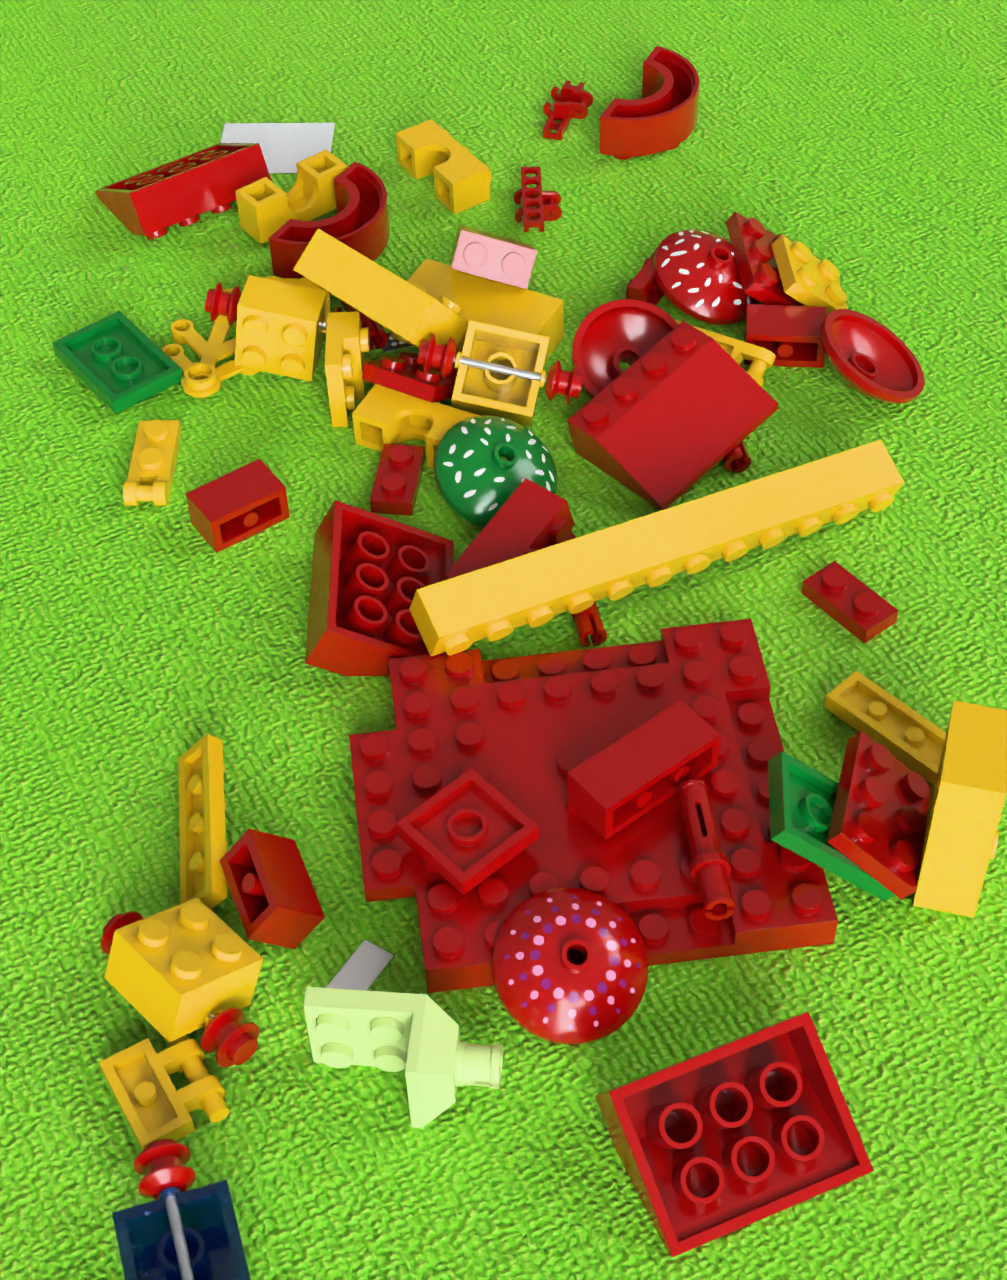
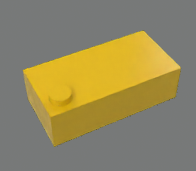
M319 228L293 269L331 295L419 349L422 339L430 341L432 333L435 334L437 343L445 344L450 337H453L457 346L468 328L469 322L458 315L462 309L461 307L442 295L439 300L435 299Z
M427 258L407 280V282L435 299L439 300L442 295L461 307L462 309L458 315L467 322L472 320L550 337L546 360L564 338V300L451 269L450 265ZM391 332V338L411 344ZM466 332L457 345L456 355L458 351L462 352Z
M953 700L926 823L913 906L972 918L975 916L989 860H994L999 837V830L997 829L1007 795V710Z

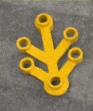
M232 288L223 289L224 292L229 293L233 290ZM219 315L215 320L208 341L194 329L192 321L187 319L174 321L170 328L172 339L177 344H168L161 349L181 367L183 391L187 395L196 398H206L213 395L220 389L221 381L238 373L255 375L260 372L244 368L243 366H235V359L216 367L218 361L235 354L236 337L226 341L231 325L228 324L227 317ZM179 344H187L201 358L200 362L193 363L187 358L183 346Z

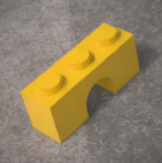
M432 119L396 133L398 164L416 180L434 174L435 197L453 214L490 200L492 175L488 166L479 161L465 146L457 142L447 130L441 128Z
M326 149L296 163L297 180L293 188L287 193L267 177L236 190L240 227L262 244L269 241V237L289 219L311 221L337 209L334 179L347 168V165Z
M375 384L352 413L355 444L382 452L384 444L400 445L409 440L426 441L427 467L433 468L435 452L446 432L460 421L480 415L438 402L431 403Z

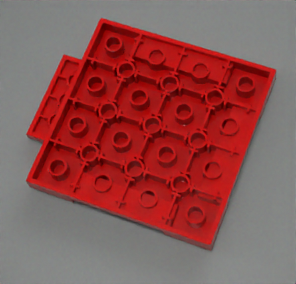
M751 619L661 628V641L484 661L481 660L480 649L465 650L453 655H447L445 652L432 657L430 654L388 659L396 729L349 735L364 893L366 902L416 896L427 993L494 985L492 952L504 921L526 899L540 892L555 888L589 890L617 904L628 914L638 928L646 947L648 966L834 943L838 919L823 868L771 840L768 760L780 751L784 752V748L769 699L770 682ZM679 700L684 701L721 734L718 766L697 780L704 781L706 784L721 851L729 858L731 873L728 879L735 903V911L730 917L722 920H711L705 916L699 886L691 878L689 865L692 861V856L677 793L607 840H604L567 803V772L579 760L592 757L609 746L618 735L628 734L645 723L653 713L661 709L665 710ZM472 768L539 825V839L463 896L397 836L396 822ZM577 949L567 951V958L572 964L581 965L584 963V955L581 951Z

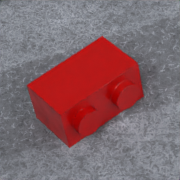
M747 304L744 342L773 352L776 358L772 366L823 368L825 352L821 343L820 326L826 318V307ZM744 359V365H751V361Z
M260 459L186 493L191 524L216 553L290 517L286 487Z
M248 829L221 858L220 863L247 939L295 949L325 918L295 840Z

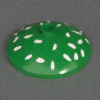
M486 415L460 421L446 432L435 452L433 464L434 477L442 497L457 514L477 526L484 528L525 478L554 494L556 493L557 471L549 450L532 431L513 420ZM499 455L505 457L508 461L502 460Z

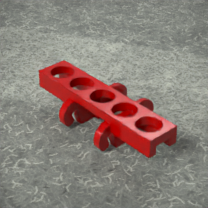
M566 80L560 94H558V87L552 88L551 97L556 102L553 110L550 109L551 104L549 102H546L543 107L544 114L549 117L543 128V138L562 141L571 119H584L587 116V107L592 105L594 99L589 92L584 91V83L582 82L578 86H571V81ZM562 120L561 123H555L554 121ZM557 130V133H552L550 131Z
M521 167L522 189L515 192L514 202L517 205L521 204L522 197L523 207L516 210L515 220L517 223H521L523 216L524 232H529V228L539 227V232H544V221H555L562 215V210L558 206L561 202L560 194L556 191H542L540 167ZM536 174L535 177H527L526 175ZM535 184L536 187L528 188L526 187V185Z

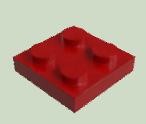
M401 352L400 356L397 357L382 356L381 360L365 363L362 379L434 403L452 398L458 369H455L453 366L452 372L445 378H442L440 369L431 367L427 374H424V365L417 364L418 354Z
M472 768L396 822L397 836L463 896L539 839V825Z

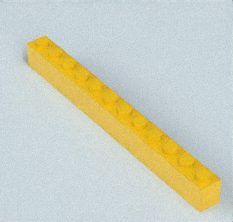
M877 440L417 589L409 610L430 656L432 657L446 652L447 655H453L467 650L473 642L488 638L489 641L500 640L511 634L515 628L527 624L531 628L541 626L552 620L556 614L568 610L570 614H577L590 608L595 601L607 597L611 601L621 599L630 594L636 587L648 584L650 588L657 587L669 581L673 575L684 571L689 575L698 573L716 560L724 558L726 562L734 561L745 555L749 549L762 546L763 549H769L783 542L786 537L797 533L800 537L808 536L819 530L823 524L832 521L836 525L843 524L856 517L859 512L868 509L872 513L879 512L895 501L893 496L905 482L882 440Z

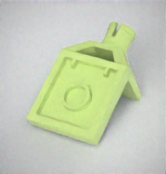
M320 987L306 988L303 1007L313 1061L315 1063H324L333 1068H346L350 1065L375 1066L389 1072H397L405 1068L412 1127L423 1128L456 1102L457 1086H486L491 1089H500L503 1067V1044L480 1045L460 1042L459 1025L427 994Z

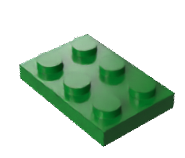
M120 311L52 343L55 355L115 414L181 382L183 377L181 367Z
M782 751L768 760L771 840L883 901L893 897L895 894L827 842L839 783Z

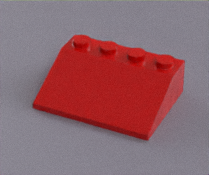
M218 143L97 189L95 193L97 198L133 235L146 236L147 240L167 234L166 227L179 223L180 227H184L200 221L199 214L209 210L211 214H217L231 209L232 205L230 202L236 200V190L264 177L271 180L259 143Z
M682 321L570 417L567 422L577 454L659 510H664L779 408L778 403L713 338L687 322Z
M335 500L314 533L305 663L344 676H390L388 659L429 654L409 608L417 589L447 580L445 574L453 565L454 541Z
M809 1011L786 1018L595 1095L614 1147L670 1257L680 1255L874 1171Z

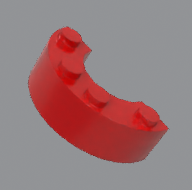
M656 46L643 62L642 99L624 100L615 98L600 116V153L613 155L614 158L619 160H627L632 156H645L675 149L687 139L697 124L699 76L695 67L680 54Z
M354 161L334 179L336 215L319 221L289 219L269 237L273 275L281 278L301 279L304 277L293 269L318 228L370 260L374 261L386 248L390 236L387 192L380 177L368 167Z

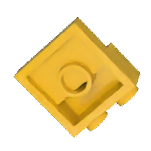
M359 311L327 313L325 373L332 427L349 426V410L356 409V400L364 399L366 383H373L362 379L365 363L372 362V359H364V352H370L369 328H361Z

